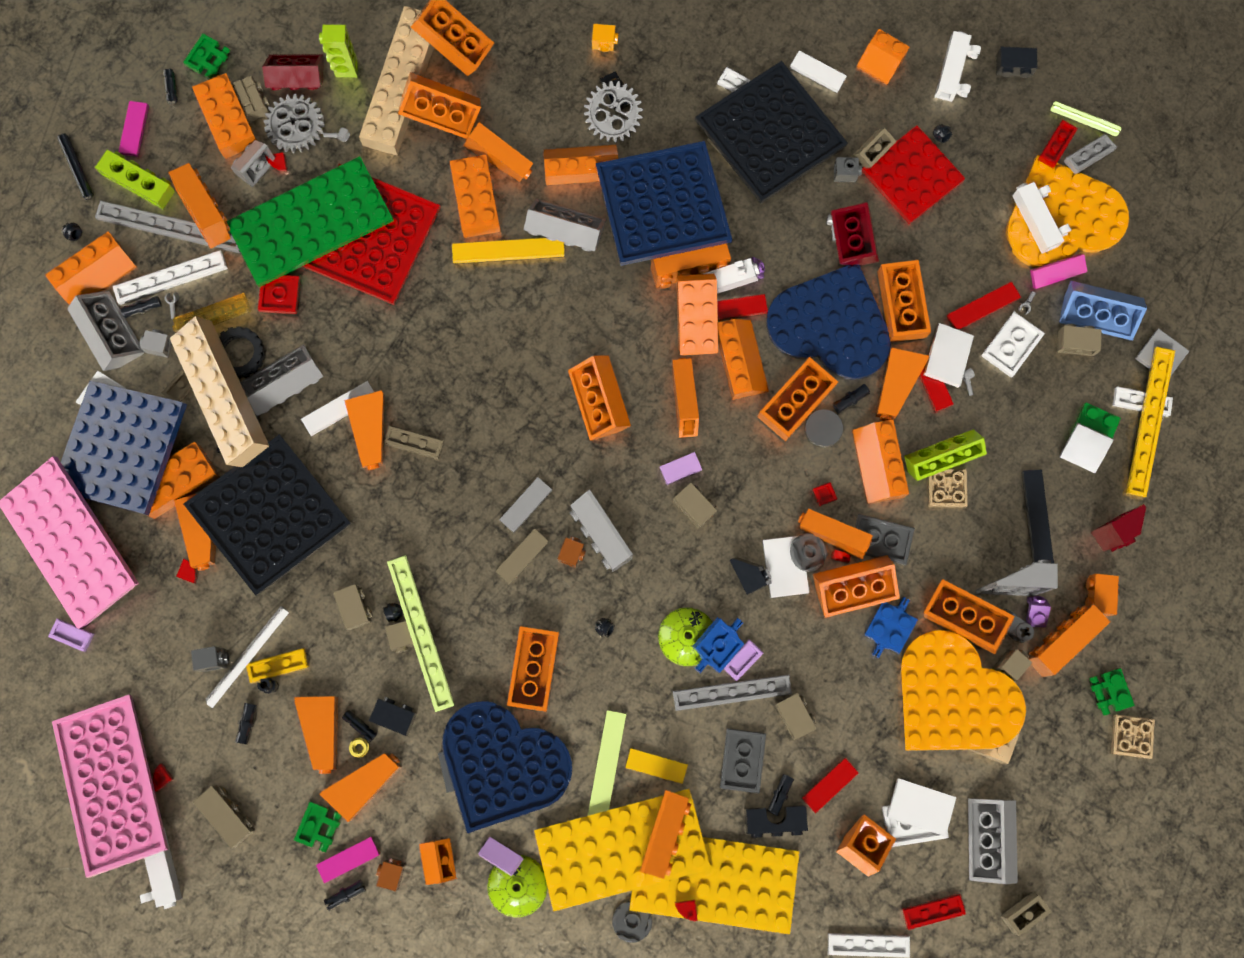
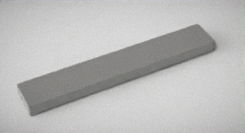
M789 675L672 691L675 711L792 694Z

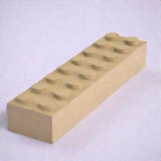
M407 6L403 8L359 135L364 147L398 156L410 118L398 114L404 87L410 72L422 77L425 76L434 50L431 44L410 27L421 10Z
M195 316L169 339L226 465L243 467L269 447V444L212 321Z

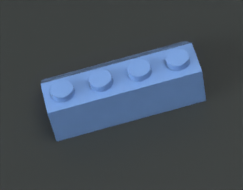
M1071 281L1064 296L1059 322L1062 324H1075L1076 327L1094 326L1095 329H1102L1103 334L1133 341L1147 306L1144 298Z

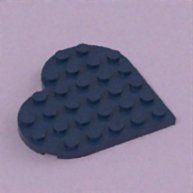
M859 264L845 266L784 290L773 300L767 313V332L777 349L797 359L818 357L828 371L844 377V379L856 380L871 376L883 366L888 358L891 348L888 328Z
M480 701L468 704L453 714L444 729L442 750L466 834L552 805L563 796L571 781L572 761L565 744L557 736L543 729L527 728L521 730L513 714L496 703Z

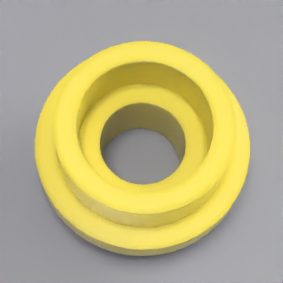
M364 738L352 740L349 745L351 755L356 758L366 756L369 752L368 741ZM358 744L363 746V750L360 752L356 749Z

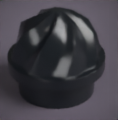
M943 124L937 125L933 131L934 139L940 143L947 142L952 136L951 128Z
M71 222L63 225L62 234L69 241H77L82 236V230L77 223Z
M388 603L386 607H383L388 622H396L402 616V607L397 603Z
M601 618L595 623V630L601 637L605 636L608 638L615 628V624L609 618Z

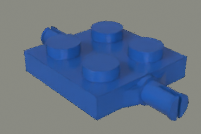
M902 597L898 607L892 606L887 602L881 603L865 633V636L877 644L872 653L873 656L878 652L876 657L880 658L884 649H890L897 654L901 653L918 619L905 611L910 602L909 599L906 600L905 597Z
M717 617L692 646L702 659L694 667L697 672L701 673L709 665L716 672L720 673L743 647L744 643L736 632L743 624L739 618L731 626H728L722 619Z

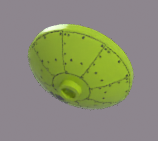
M689 607L680 608L668 614L663 620L658 634L659 645L664 655L673 663L681 666L697 665L702 659L692 646L713 623L712 620L704 612ZM686 632H690L692 634L691 639L685 638Z
M520 855L523 861L512 876L494 866L488 878L487 890L492 904L498 911L510 917H524L532 914L542 905L547 894L548 887L542 866L536 860L526 855ZM518 883L521 889L515 891L513 889L514 884Z

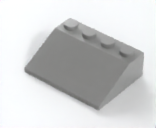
M1038 560V562H1034L1032 565L1021 567L1019 571L977 589L976 594L1036 596L1057 589L1058 564H1051L1050 560Z

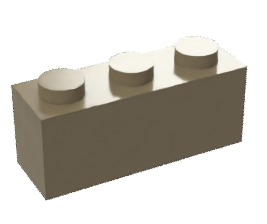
M213 785L193 803L232 849L237 847L255 831L252 827L253 823L247 816H242L239 812L241 810L234 801L231 802L226 797L228 793L222 786Z

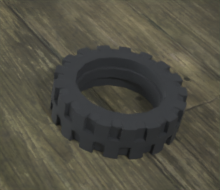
M242 326L227 328V331H222L219 338L224 349L229 342L239 338L247 339L253 344L254 353L251 360L243 366L233 368L238 379L241 377L247 378L252 373L255 374L258 371L257 369L262 367V361L265 360L266 356L262 340L254 331L246 327L242 328Z

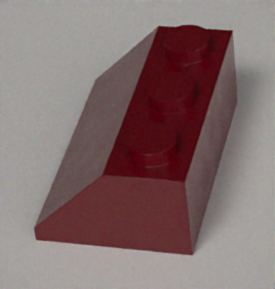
M269 54L262 66L265 88H271L272 90H280L282 88H289L290 90H298L300 88L316 90L321 88L323 83L324 55Z
M868 202L831 210L840 264H859V266L879 262Z
M1145 504L1122 513L1091 532L1103 552L1109 549L1113 552L1136 542L1135 537L1140 535L1146 511Z

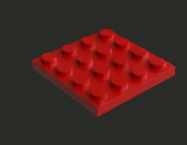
M918 125L896 141L872 167L862 168V173L909 225L966 179Z

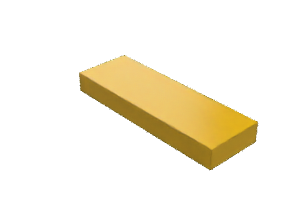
M305 648L250 662L246 668L250 683H254L263 678H272L309 668Z
M630 748L625 768L683 784L688 764Z

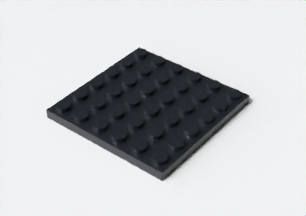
M783 61L775 64L695 116L697 124L760 204L848 145V142Z
M280 434L268 442L269 447L245 466L233 467L183 504L256 597L351 525L342 511Z

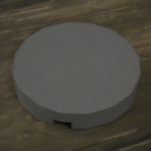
M822 409L815 411L806 421V437L814 445L824 448L832 446L842 436V420L831 410Z
M812 533L799 535L793 540L790 555L796 567L805 572H812L823 567L827 558V549L821 538L816 537Z
M629 900L616 908L613 914L612 925L620 939L636 943L648 936L652 928V917L650 913L630 911Z

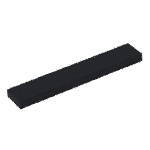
M1042 469L1022 471L1032 561L1034 563L1038 562V560H1050L1051 564H1054Z

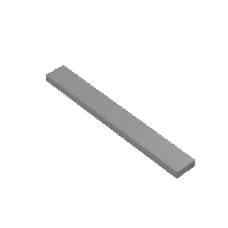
M100 200L95 215L97 220L208 246L195 222ZM230 231L228 232L230 240L215 246V248L240 253Z

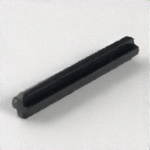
M66 133L58 135L57 139L82 197L85 200L93 198L94 195L69 137Z

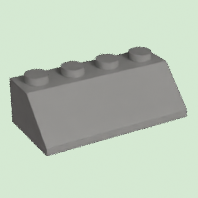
M536 198L527 211L524 230L528 231L531 235L545 236L551 241L558 240L568 246L575 245L585 251H595L599 245L607 219Z
M109 291L75 296L67 309L103 371L120 368L145 353Z
M302 345L240 383L254 413L258 416L268 412L276 404L285 402L293 394L300 393L308 385L317 383L323 375L305 345Z
M591 490L585 492L570 505L572 509L570 511L571 516L575 522L579 520L582 525L580 528L586 538L588 536L593 541L591 546L596 554L600 552L604 558L601 561L607 570L611 569L614 572L632 560V552Z
M968 799L969 881L998 884L1018 883L1016 800Z

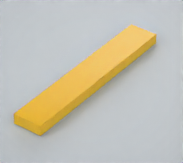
M547 238L452 244L453 264L565 257L564 242L558 240L551 241Z

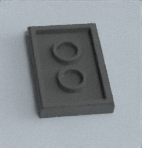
M858 514L855 528L873 535L865 556L878 558L888 555L893 563L906 566L915 528Z
M726 728L720 781L721 789L760 794L766 733Z

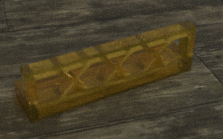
M242 293L172 318L174 322L172 328L175 333L178 332L195 316L210 320L213 325L250 313L252 310L246 294Z

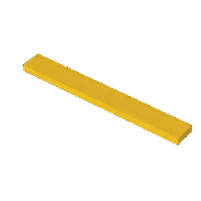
M1162 347L1154 348L1126 494L1143 498L1147 497L1175 350Z

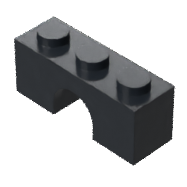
M804 805L784 806V817L778 823H771L768 820L766 808L744 809L746 833L751 834V838L763 837V833H771V837L783 836V832H791V835H803V831H808L807 809Z

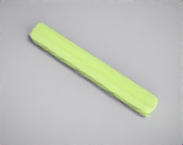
M1054 101L1051 106L1052 112L1114 136L1120 133L1121 126L1058 101Z

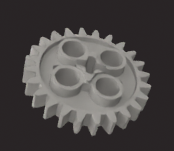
M610 81L608 87L603 82L602 89L596 86L597 93L590 92L593 98H586L590 104L584 105L585 108L589 109L584 115L589 116L585 121L586 123L591 122L589 130L596 129L594 135L600 133L601 140L607 136V142L611 140V137H613L614 142H617L618 137L624 141L625 134L631 137L630 131L637 132L634 126L641 125L637 122V119L643 118L641 115H638L643 109L638 108L642 101L635 100L639 95H632L633 88L627 91V84L621 87V83L618 81L616 86H614L613 81ZM607 94L614 96L612 104L608 105L605 103V96ZM624 102H628L631 105V109L627 113L621 110V105ZM601 103L611 109L617 107L616 111L627 116L628 120L617 115L611 117V112L599 107V104ZM604 111L606 119L600 122L597 119V113ZM616 119H620L623 123L622 128L619 130L613 127V122Z
M294 94L293 99L286 95V100L280 97L279 104L274 101L275 107H268L271 113H265L267 120H264L266 125L264 129L267 137L271 139L273 145L277 144L279 150L282 147L285 152L291 148L293 153H295L297 148L302 152V147L309 150V144L315 146L314 139L320 140L318 134L324 133L322 127H325L321 109L317 108L316 102L312 103L310 98L305 101L304 95H301L299 99L296 94ZM305 111L304 114L298 115L299 112ZM287 115L285 119H280L282 116ZM304 128H309L306 132H302ZM286 132H291L288 136H284Z

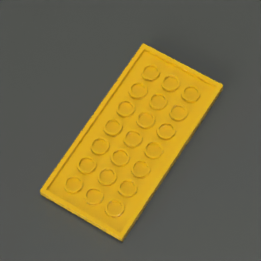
M690 788L674 792L689 798L688 803H691V808L688 816H683L682 823H685L682 836L678 835L676 843H679L676 856L671 855L669 863L673 864L670 875H665L664 879L640 872L664 795L534 830L553 912L711 869Z
M703 837L711 869L635 889L631 893L630 911L684 918L677 911L674 902L695 899L698 921L790 934L799 851Z

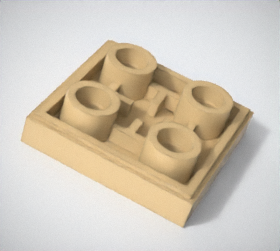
M947 469L927 477L928 507L968 506L967 469Z
M1113 714L1111 754L1153 759L1155 719Z

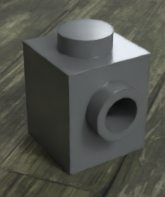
M837 157L834 163V182H856L858 176L862 174V165L859 164V158Z

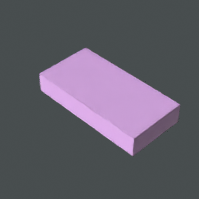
M695 452L659 467L667 485L702 471Z
M56 619L48 635L52 639L83 652L87 651L94 636L93 633L81 628L78 629L75 625L60 619Z
M749 639L726 665L724 670L737 681L760 658L763 652Z
M489 837L478 853L480 857L510 876L514 874L523 861L520 855Z

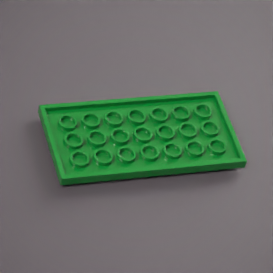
M359 156L226 222L257 286L261 287L394 220Z

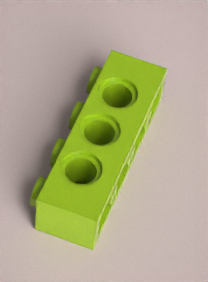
M323 25L322 32L319 33L320 44H323V52L326 53L327 62H330V69L333 70L335 77L358 78V59L346 25Z
M106 150L95 166L96 170L102 176L157 207L164 209L175 193L171 187L172 183L163 177L161 179L155 177L156 174L149 169H141V166L133 160H125V157L119 152L115 151L113 153Z
M972 429L907 454L904 458L907 472L916 481L984 456L987 454L984 437Z

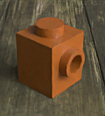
M572 536L570 539L565 538L557 559L558 562L576 568L578 561H583L586 553L584 544L581 543L582 540Z
M395 858L383 861V864H379L376 876H379L376 886L397 891L406 865L401 864V860Z

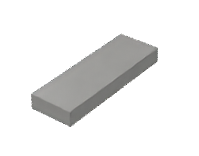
M1104 134L1066 157L1064 162L1074 174H1077L1115 151L1117 146Z
M537 477L499 520L515 533L552 492V489Z

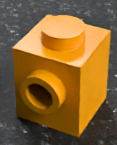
M593 24L592 49L602 52L614 51V44H618V33H615V25Z

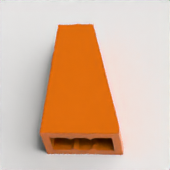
M480 122L464 144L465 148L476 155H486L487 161L519 182L523 178L527 179L533 171L530 168L534 163Z
M891 348L875 417H880L882 421L895 420L927 363L928 355Z
M691 358L672 360L679 438L698 436L699 413Z
M382 390L344 400L362 467L368 468V471L377 469L379 464H383L385 396Z
M194 494L174 500L190 566L198 569V571L209 569V565L215 564L216 545L183 505L196 495Z
M808 509L806 513L803 512L798 521L800 523V530L812 533L823 541L862 560L873 538V535L811 509Z
M294 697L313 770H319V774H331V770L337 769L338 697Z
M384 753L326 788L319 795L344 819L350 822L401 768L398 764L400 760L393 753L390 755Z

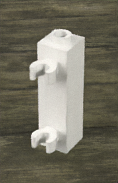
M961 31L953 32L947 47L935 98L952 102L956 94L961 97H967L970 92L971 85L959 84L966 55L977 59L978 54H980V46L969 45L971 35Z
M1034 182L1028 185L1027 183L1021 184L1016 188L1017 190L1012 197L1041 253L1043 254L1059 247L1064 242L1063 237L1068 235L1071 228L1069 224L1058 228L1043 200L1051 192L1049 186L1046 185L1038 189Z
M749 258L704 274H715L718 294L758 281L757 274H760L758 264Z
M168 840V850L144 858L152 892L140 895L141 903L155 900L156 908L164 906V909L176 906V901L182 899Z

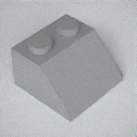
M255 140L246 147L245 152L240 157L234 160L231 169L238 177L253 187L271 167L265 155L272 161L275 157L266 144Z

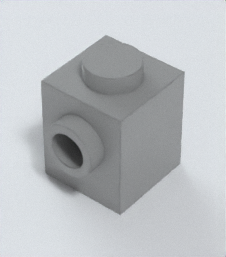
M145 330L144 336L140 339L141 349L147 354L168 358L172 346L169 339L171 337L160 330Z

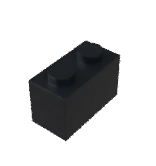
M1001 47L996 54V75L1028 78L1032 77L1037 70V48Z
M384 697L383 700L378 699L369 721L408 736L417 716V713L413 712L414 708L405 704L402 707L395 705L396 701L388 697Z

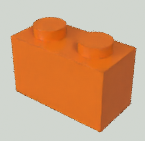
M1105 574L1090 575L1086 581L1088 597L1086 598L1085 605L1094 604L1105 616L1117 615L1119 576Z
M450 838L419 844L426 885L457 879Z

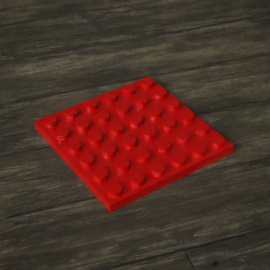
M371 177L394 221L302 267L395 305L441 207L434 202Z

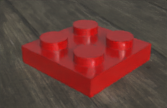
M283 275L261 286L258 311L297 314L300 277Z

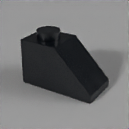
M738 557L730 559L747 595L772 584L770 572L768 569H764L762 565Z

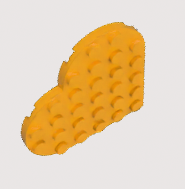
M1037 155L1025 183L1028 185L1034 182L1038 189L1046 185L1049 186L1051 192L1043 200L1057 227L1060 228L1069 224L1071 231L1063 237L1064 242L1059 247L1042 254L1017 204H1015L1006 227V238L1009 241L1013 254L1024 264L1038 268L1072 257L1077 250L1096 253L1113 247L1124 236L1129 223L1128 207L1123 197L1111 186L1080 172L1074 174L1070 168L1057 163L1053 169L1038 160L1040 155Z
M938 630L919 636L908 646L901 665L906 751L994 749L1004 746L1017 736L1026 716L1025 700L1020 688L1007 675L993 669L982 668L980 657L968 640L954 632Z

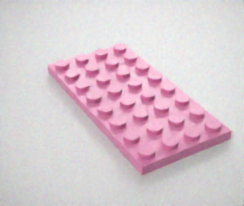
M51 457L0 500V508L78 629H83L139 584L58 457Z
M127 695L52 721L86 877L90 878L168 850L132 696Z

